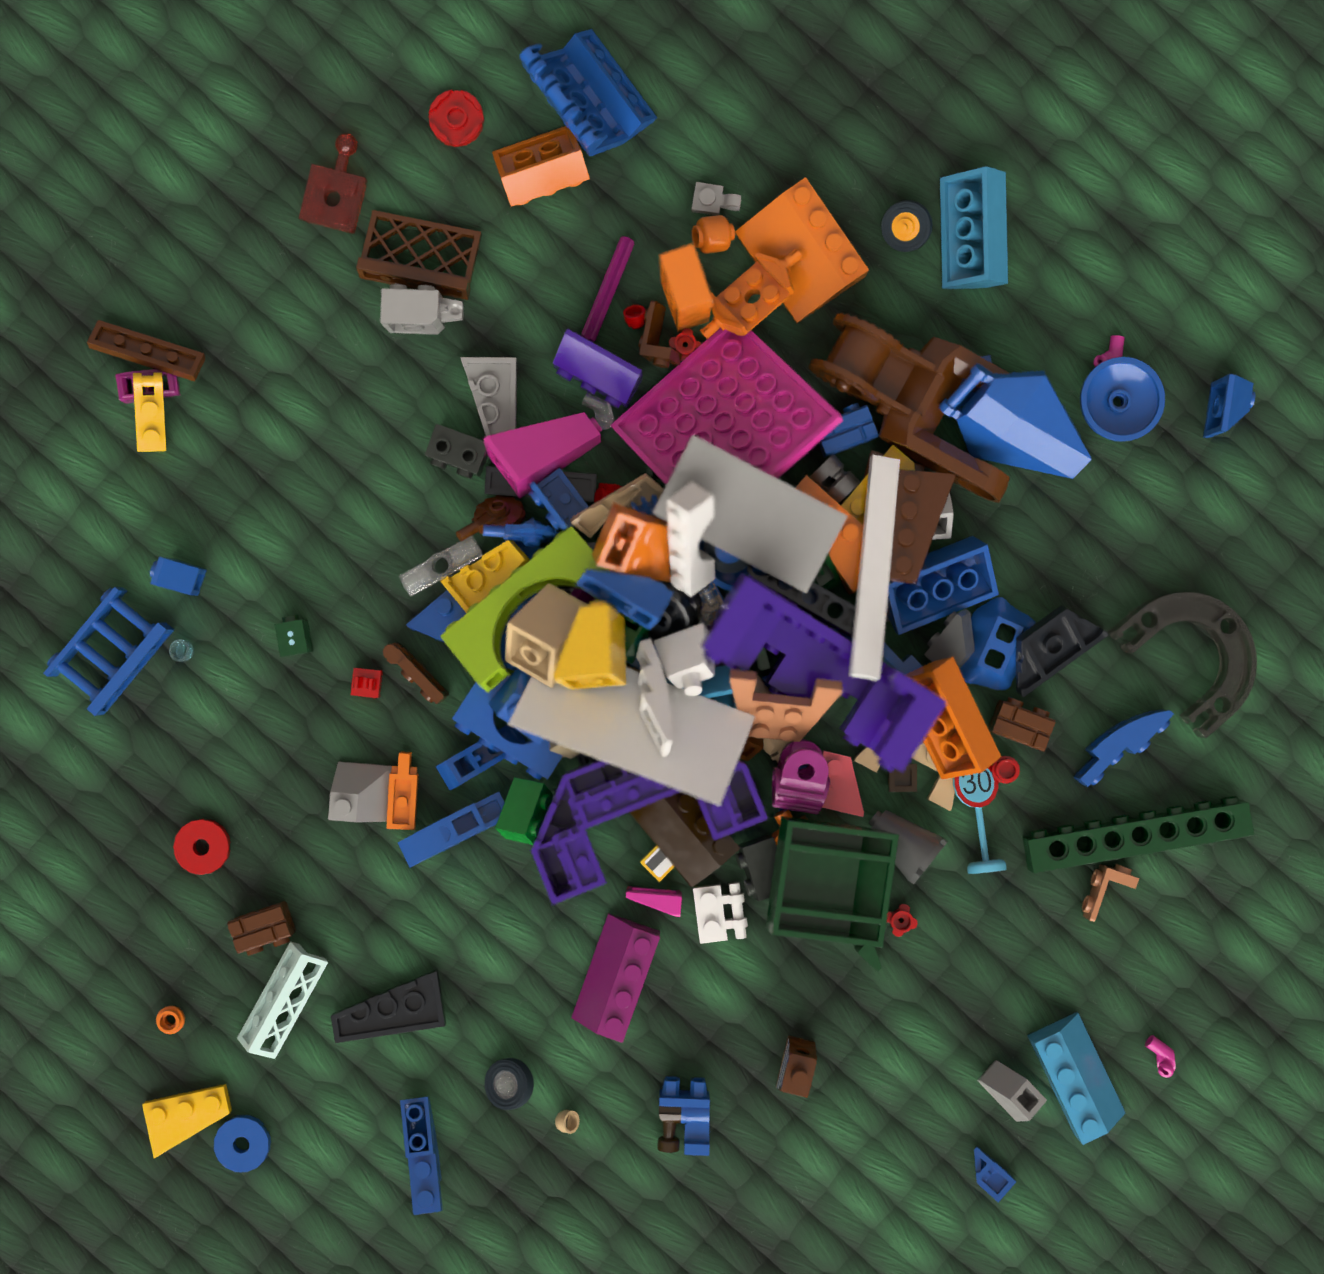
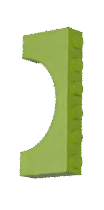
M572 526L566 531L562 530L559 532L553 542L547 547L536 551L528 563L516 568L511 573L510 578L504 583L493 587L485 599L480 603L473 604L468 609L466 615L460 620L449 624L445 632L440 635L478 685L486 692L491 691L510 675L502 660L501 639L506 623L521 603L530 596L540 592L548 583L555 587L568 586L585 591L577 586L576 583L587 569L611 572L608 569L596 566L592 556V549Z

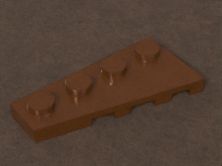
M899 470L890 582L917 584L956 474Z

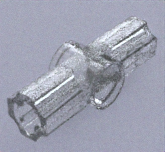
M472 535L440 553L433 554L428 560L399 575V578L405 590L412 597L446 577H451L466 565L482 558L483 553ZM444 558L448 562V569L444 573L439 574L435 570V564L439 559Z

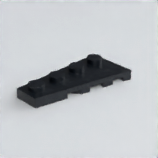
M438 969L333 1013L331 1021L335 1043L446 1026Z

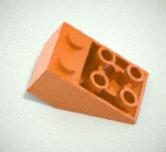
M613 503L592 553L596 566L619 574L648 577L652 580L671 583L668 522Z

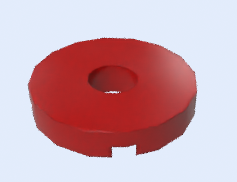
M205 819L193 820L183 826L175 837L173 845L175 858L180 866L189 873L198 875L212 873L222 867L229 858L230 837L224 827L216 821ZM199 839H203L209 844V851L206 854H201L196 849V842Z

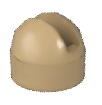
M560 1111L555 1118L557 1129L563 1133L572 1134L579 1127L580 1119L575 1111Z

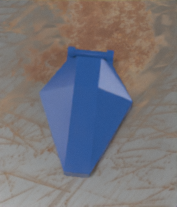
M976 363L970 370L971 374L949 399H944L939 405L940 410L944 414L957 420L968 452L974 458L1071 479L1092 460L1078 430L1063 403L1060 402L1056 395L1054 387L1045 371L997 374ZM979 381H984L985 383L979 388V390L970 398V400L962 408H960L958 406L960 402L969 394V392L978 384Z

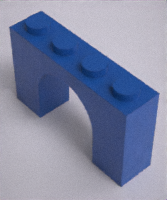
M511 674L489 692H486L475 682L452 720L456 721L455 727L467 735L472 731L480 737L478 742L491 750L494 747L504 752L502 757L515 765H517L518 761L528 767L526 772L536 779L540 780L542 776L548 779L563 755L549 750L550 740L544 739L540 745L533 740L516 742L501 734L495 724L494 711L489 702L509 679Z

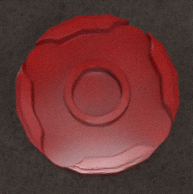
M447 90L438 95L430 105V128L436 138L445 145L453 147L466 146L475 141L482 132L484 125L482 106L477 98L467 91Z

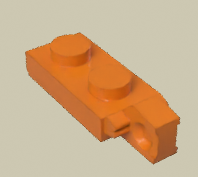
M400 752L398 766H392L391 773H389L387 829H416L418 774L417 767H411L412 752Z

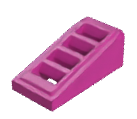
M627 887L626 898L675 917H680L682 892L677 890Z

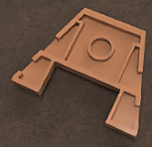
M730 670V683L737 709L755 716L748 737L800 742L843 691L842 681L816 679L811 698L754 692L757 681L756 672Z

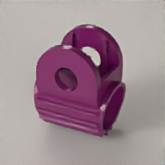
M802 739L800 742L792 741L781 751L778 766L773 768L772 773L773 807L811 814H818L823 807L830 786L829 768L822 751L814 742ZM802 764H808L806 768L799 769Z

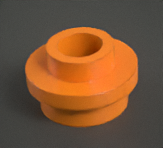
M176 1006L164 1007L156 1017L157 1027L165 1034L177 1033L185 1023L184 1013ZM168 1015L175 1017L174 1024L168 1022Z

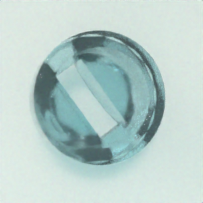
M175 640L169 647L170 657L174 661L186 662L193 657L194 646L187 640Z

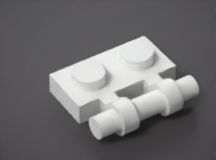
M740 882L729 883V894L721 893L720 884L693 887L700 944L727 940L726 929H734L736 939L747 937L745 927H748L747 917H744L742 902H745L744 893L740 889ZM723 904H731L733 918L725 919Z

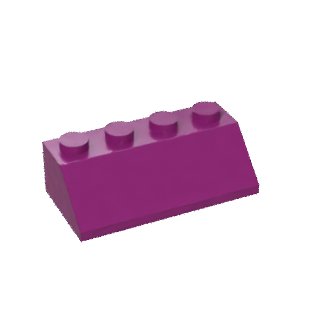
M608 913L571 1018L598 1035L623 1043L660 939V931Z

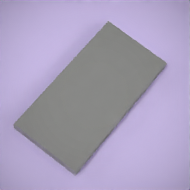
M695 435L691 436L652 511L653 514L668 521L667 499L691 482H694L714 495V518L703 531L701 539L807 593L848 517Z

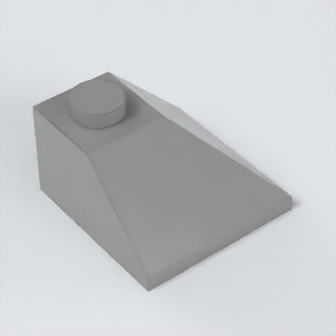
M339 761L330 791L328 820L387 822L389 773H391L392 766Z

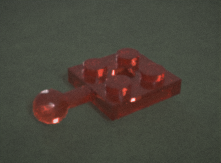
M343 133L337 137L335 147L339 152L335 170L314 164L311 165L299 219L355 234L368 180L364 177L346 173L349 156L357 151L358 143L353 135ZM337 192L340 195V202L336 206H328L326 203L328 194Z

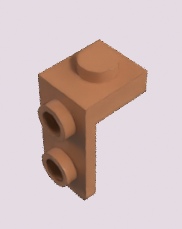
M1100 864L1099 869H1096L1091 877V885L1093 887L1090 895L1085 897L1082 904L1083 917L1095 922L1109 880L1136 889L1139 878L1131 874L1132 869L1116 864L1115 868Z

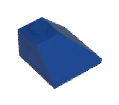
M1233 374L1211 382L1203 437L1210 438L1228 431L1250 411L1255 402L1254 383Z

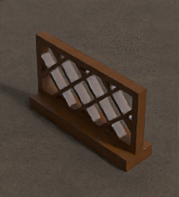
M372 210L361 258H358L356 269L361 279L391 285H405L407 288L418 290V286L421 285L433 286L435 290H439L441 295L468 300L482 234L480 231ZM377 221H388L393 229L380 236L376 230ZM409 226L417 227L421 234L407 242L401 231ZM436 231L444 233L447 240L434 247L428 236ZM398 234L404 244L390 251L384 241ZM462 237L474 239L472 247L464 252H461L455 243ZM425 239L431 250L418 257L412 246ZM381 243L387 254L380 259L369 258L370 250ZM452 245L458 255L445 263L438 252ZM408 249L415 260L406 265L399 264L395 256ZM435 254L442 265L434 270L426 269L422 262ZM462 260L467 267L465 277L453 275L449 267Z

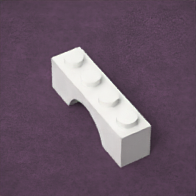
M691 482L667 499L670 580L677 590L683 591L690 597L715 580V559L698 548L703 531L714 518V495L694 482Z

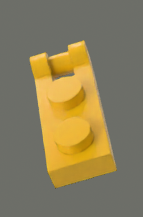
M133 373L137 452L166 451L162 373H153L150 376H142V373ZM142 387H154V395H143Z

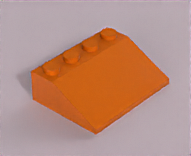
M806 177L779 195L735 231V234L755 263L757 262L754 256L756 253L771 256L778 260H783L794 248L801 253L802 258L790 267L791 273L789 275L794 287V293L783 302L796 323H799L865 278L869 271Z

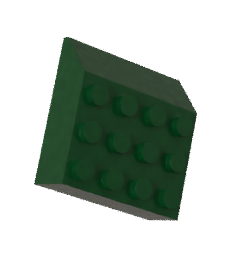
M781 816L765 928L772 935L883 948L899 835L862 826Z

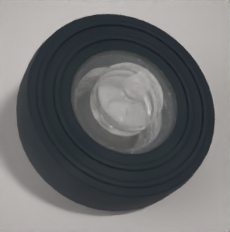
M515 1058L498 1060L491 1065L486 1073L484 1081L485 1092L490 1102L497 1108L503 1110L520 1108L527 1103L533 1093L534 1080L532 1073L521 1060Z

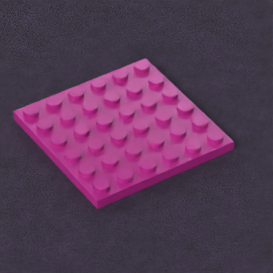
M720 328L610 426L666 485L692 435L777 479L839 425L843 419L833 407L754 332L750 331L745 336H738L726 329L723 331Z

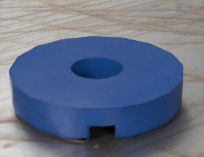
M237 1115L227 1120L218 1129L214 1138V1152L218 1161L225 1168L234 1172H248L256 1169L266 1159L271 1148V1137L263 1126L264 1124L259 1119L250 1115ZM236 1138H246L249 1141V1149H239L236 1145Z

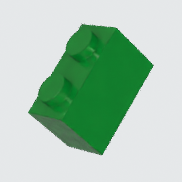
M514 777L495 829L505 839L534 845L546 812L553 801V794L544 783Z

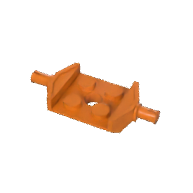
M794 248L783 260L756 253L754 256L757 262L717 297L712 292L710 293L714 307H711L714 317L710 323L700 330L703 336L708 340L719 328L723 331L726 329L738 336H745L794 293V287L789 275L791 273L790 267L802 258L801 253ZM755 294L760 295L757 302L748 303L751 296Z

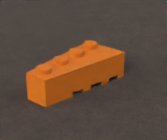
M806 475L795 489L848 516L828 554L842 580L843 587L850 595L858 589L863 525Z

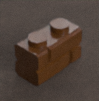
M1008 697L1007 701L999 700L988 726L989 732L1044 752L1056 720L1048 718L1050 712L1034 707L1033 711L1022 708L1023 702Z
M283 901L228 921L227 925L238 954L246 951L247 955L250 956L263 951V945L273 942L274 947L290 942L289 937L296 933V929L290 916L287 902Z

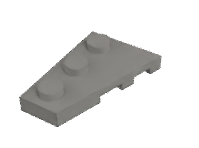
M460 357L486 437L516 429L517 359L509 357Z

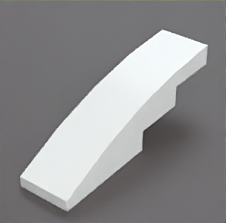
M651 639L640 641L636 656L642 667L638 679V685L643 693L639 711L663 757L668 755L672 742V711L669 690L661 662Z

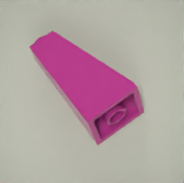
M583 412L488 435L483 440L488 457L520 499L533 490L529 485L532 481L536 484L540 483L558 468L562 470L601 443L600 432H602V429L593 417L589 419Z

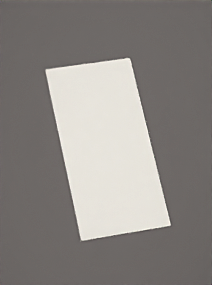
M626 668V685L573 690L559 682L551 688L531 677L508 723L509 725L716 805L721 804L755 716L701 695H686L684 689L676 688L674 685L667 683L672 711V742L668 755L662 757L639 711L643 694L638 685L640 672Z

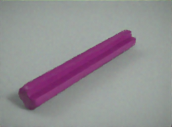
M620 237L581 333V336L590 342H594L597 338L634 247V241L628 237Z

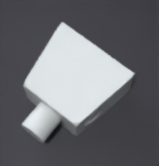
M704 623L654 641L666 676L676 688L684 687L685 694L689 696L700 694L702 692L701 681L711 678L715 674L714 661L703 655L705 649L700 645L709 631Z

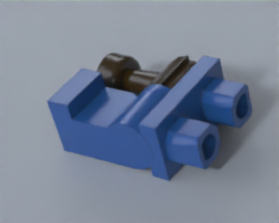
M666 1076L663 1087L659 1091V1118L663 1122V1136L658 1138L657 1149L666 1153L679 1151L680 1140L675 1136L676 1123L685 1124L684 1155L709 1156L710 1096L709 1091H707L705 1078H691L690 1091L679 1090L680 1078Z

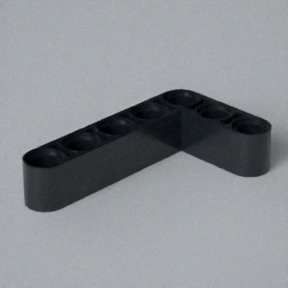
M748 563L747 575L749 578L853 638L852 621L855 619L856 610L854 605L813 582L808 590L816 593L817 601L814 604H806L802 599L803 591L793 586L789 590L780 589L777 585L778 578L768 573L758 576L753 572L752 565ZM828 605H838L842 611L841 617L838 619L831 618L827 613Z

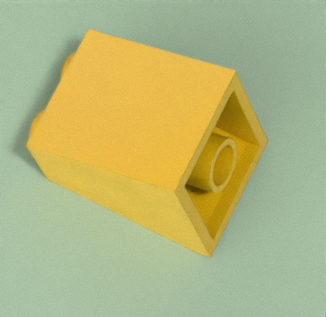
M591 602L588 607H580L554 671V680L571 690L626 685L624 617L609 604L607 605V602Z

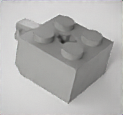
M393 284L390 285V289L382 288L380 323L389 333L438 335L445 328V322L463 320L464 303L443 298L439 290H435L433 286L421 285L418 286V290L407 289L405 285Z

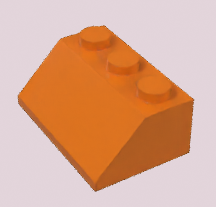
M566 126L492 152L511 207L527 204L530 200L543 195L550 196L560 189L569 186L575 187L583 181L590 179L576 137Z

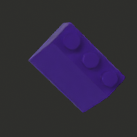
M569 329L566 330L553 361V366L557 369V375L567 381H571L574 378L582 383L580 385L582 389L595 395L596 391L606 396L604 401L616 408H619L620 405L627 408L643 379L642 370Z

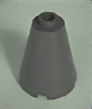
M878 810L868 823L872 826V829L899 835L895 865L913 885L948 842L945 838L888 810H885L883 814Z

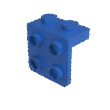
M560 468L540 483L536 484L532 481L529 484L533 489L529 492L530 496L541 509L544 506L548 509L550 513L546 517L557 531L560 529L566 531L571 526L575 528L570 519L589 507Z

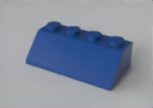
M974 536L968 537L928 553L917 584L889 581L886 614L898 635L950 615L954 611H960L999 595L988 545Z

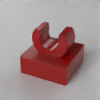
M353 668L351 695L380 698L383 670Z

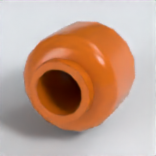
M723 215L702 217L692 228L693 244L704 254L726 251L730 247L731 241L735 239L734 226L732 223L729 224L727 218Z

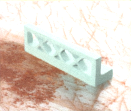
M290 941L237 1037L247 1052L273 1059L276 1058L328 964L325 958L309 954L300 944ZM308 962L316 964L311 973L303 976V970ZM301 986L302 991L300 995L290 1000L289 995L292 990ZM288 1010L289 1015L287 1019L277 1025L276 1019L278 1015ZM275 1035V1040L270 1049L261 1047L265 1039Z

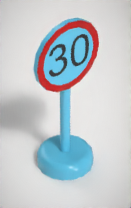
M989 766L982 773L953 777V788L956 796L967 806L975 807L982 861L969 863L967 866L968 874L1007 870L1006 862L1003 859L989 860L982 807L989 805L995 799L998 792V781L992 775V766Z

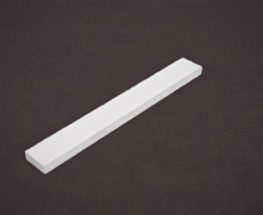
M872 455L869 463L849 676L879 680L881 675L900 459Z

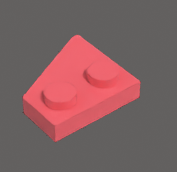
M823 750L822 754L829 768L830 786L822 808L863 817L864 810L851 757Z

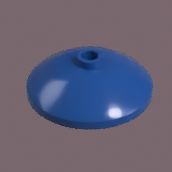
M1130 357L1112 358L1096 366L1086 377L1080 392V407L1087 424L1098 435L1113 441H1131L1150 432L1159 422L1165 406L1164 387L1157 373L1146 363ZM1115 397L1121 400L1120 407L1114 405L1113 399Z

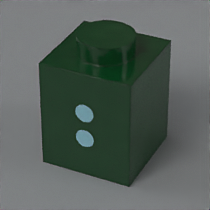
M299 615L282 617L283 623L274 624L280 657L314 652L308 619L299 620Z

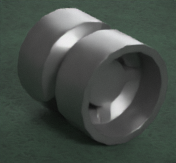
M833 454L809 478L839 503L860 481L850 471L845 472L843 470L844 464ZM830 477L834 478L836 481L833 483Z

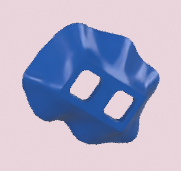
M998 597L990 600L973 612L971 622L975 651L961 667L960 672L966 683L977 684L994 690H1007L1016 676V637L1032 627L1035 622L1027 614L1010 605L1006 599ZM1001 623L1009 625L1016 630L1010 643L996 638V632ZM990 649L1004 654V660L998 669L987 665L984 661Z

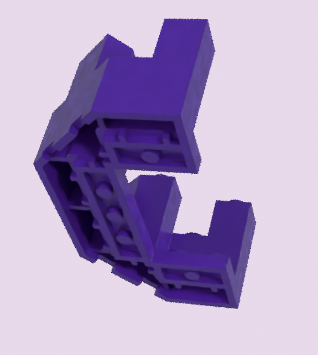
M743 573L740 574L717 611L719 614L700 644L705 649L704 656L717 664L720 660H723V664L732 670H739L741 668L744 671H748L762 647L775 655L781 651V656L765 679L771 685L768 690L775 695L811 698L816 679L842 681L843 691L841 696L848 699L851 695L857 699L840 726V729L846 733L843 738L856 747L862 743L874 750L873 753L879 757L877 763L891 772L894 768L901 772L904 771L947 704L945 700L883 661L879 680L849 676L852 652L851 641Z
M739 759L720 805L697 797L714 840L768 819L747 765ZM596 760L595 762L567 771L560 782L531 850L552 905L607 883L586 831L587 828L678 793L680 790L602 760Z

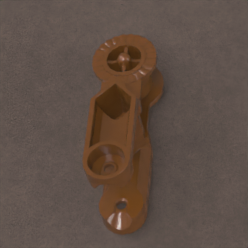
M838 313L833 320V324L841 333L826 361L820 359L811 360L808 367L812 373L816 374L824 382L829 383L832 387L837 388L840 392H845L849 396L876 406V411L884 416L879 437L890 446L894 445L907 457L936 473L956 474L955 484L986 500L999 503L1007 489L1010 477L998 468L974 458L933 435L944 415L939 408L940 403L944 399L951 397L959 385L971 374L970 370L976 363L992 373H1010L961 345L936 337H932L920 351L913 348L906 349L892 335L886 334L884 330L878 329L875 325L868 324L865 320H859L856 316ZM979 381L971 391L976 393L985 382Z

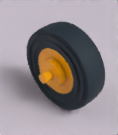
M904 200L895 203L883 216L881 224L882 235L887 244L897 251L911 252L917 250L928 241L931 235L932 219L930 213L922 204L916 201Z

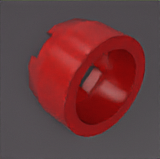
M631 305L623 311L624 320L628 327L639 329L644 326L645 308L643 306Z

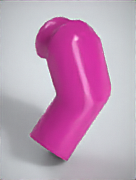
M1119 335L1111 336L1109 350L1094 358V366L1096 367L1112 358L1122 357L1125 337Z
M1151 1035L1147 1039L1145 1047L1156 1054L1159 1074L1162 1077H1171L1176 1068L1175 1053L1172 1048Z

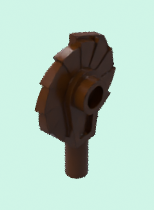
M496 495V497L486 498L484 502L476 506L474 517L471 519L472 523L458 530L456 536L462 542L477 532L482 534L483 524L505 526V524L520 525L526 518L523 504L511 496Z

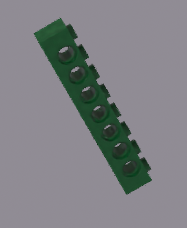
M1238 796L1221 798V803L1211 804V801L1193 803V808L1184 809L1183 806H1171L1166 808L1167 812L1156 814L1155 810L1139 812V817L1130 819L1128 815L1112 817V822L1101 823V820H1090L1084 822L1085 826L1074 828L1072 824L1057 827V831L1047 833L1046 829L1033 830L1029 832L1030 836L1022 837L1027 868L1032 873H1040L1254 836L1249 802L1239 800ZM1222 812L1224 820L1221 825L1216 826L1214 822L1215 816ZM1195 817L1196 827L1189 831L1187 822L1190 818ZM1168 822L1169 831L1161 836L1159 828L1162 823ZM1140 826L1142 835L1138 840H1133L1132 831ZM1113 831L1115 839L1112 844L1106 845L1104 837L1108 832ZM1086 836L1088 840L1087 846L1082 850H1078V839ZM1054 841H1059V852L1051 855L1049 852L1050 844Z

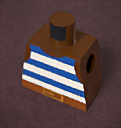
M788 1035L776 1083V1088L779 1091L808 1098L817 1063L815 1042ZM797 1050L804 1051V1052H806V1054H802V1053L798 1052Z

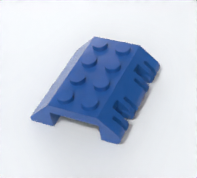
M592 29L575 33L563 49L540 55L538 51L542 45L536 44L526 48L520 55L522 65L530 75L531 80L536 83L547 98L548 103L553 106L565 126L570 129L582 149L589 156L623 145L657 119L654 112Z

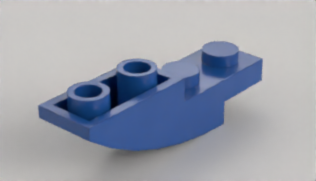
M1165 709L1149 711L1133 716L1108 729L1085 748L1092 758L1073 777L1080 784L1087 787L1090 784H1097L1104 776L1103 771L1110 764L1115 765L1123 757V750L1132 754L1142 753L1151 744L1150 739L1156 732H1163L1171 723L1169 719L1174 714L1170 710Z
M500 792L477 803H473L398 842L409 868L496 825L504 806Z
M429 1096L400 1100L405 1156L408 1158L413 1215L440 1212L443 1210L440 1186L442 1177Z

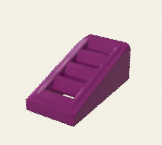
M152 369L124 372L115 375L119 400L125 404L134 403L133 373H142V376H150L153 373H162V376L167 375L169 390H164L163 384V398L180 395L178 376ZM129 381L132 382L133 394H130ZM145 387L143 395H154L153 387Z

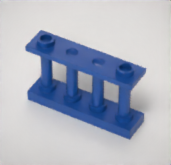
M122 587L109 588L101 596L100 601L102 603L60 653H55L48 660L47 665L49 667L44 672L47 677L58 676L62 673L90 696L92 703L87 707V710L94 716L104 715L174 631L167 623L158 622L151 625L121 599L127 593V590ZM113 608L144 633L143 636L145 638L139 646H133L103 621ZM95 630L126 654L125 658L127 660L121 667L112 665L86 643ZM78 651L108 675L107 679L109 682L103 689H98L68 664Z

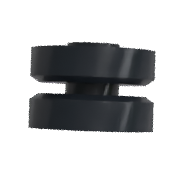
M659 581L668 590L672 591L673 595L660 620L649 631L648 639H651L652 644L657 639L693 627L702 612V600L699 592L690 597L683 591L677 590L670 582Z

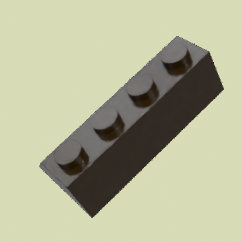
M680 791L629 812L690 887L695 886L718 869L740 849L730 835L716 840L713 839L697 797Z

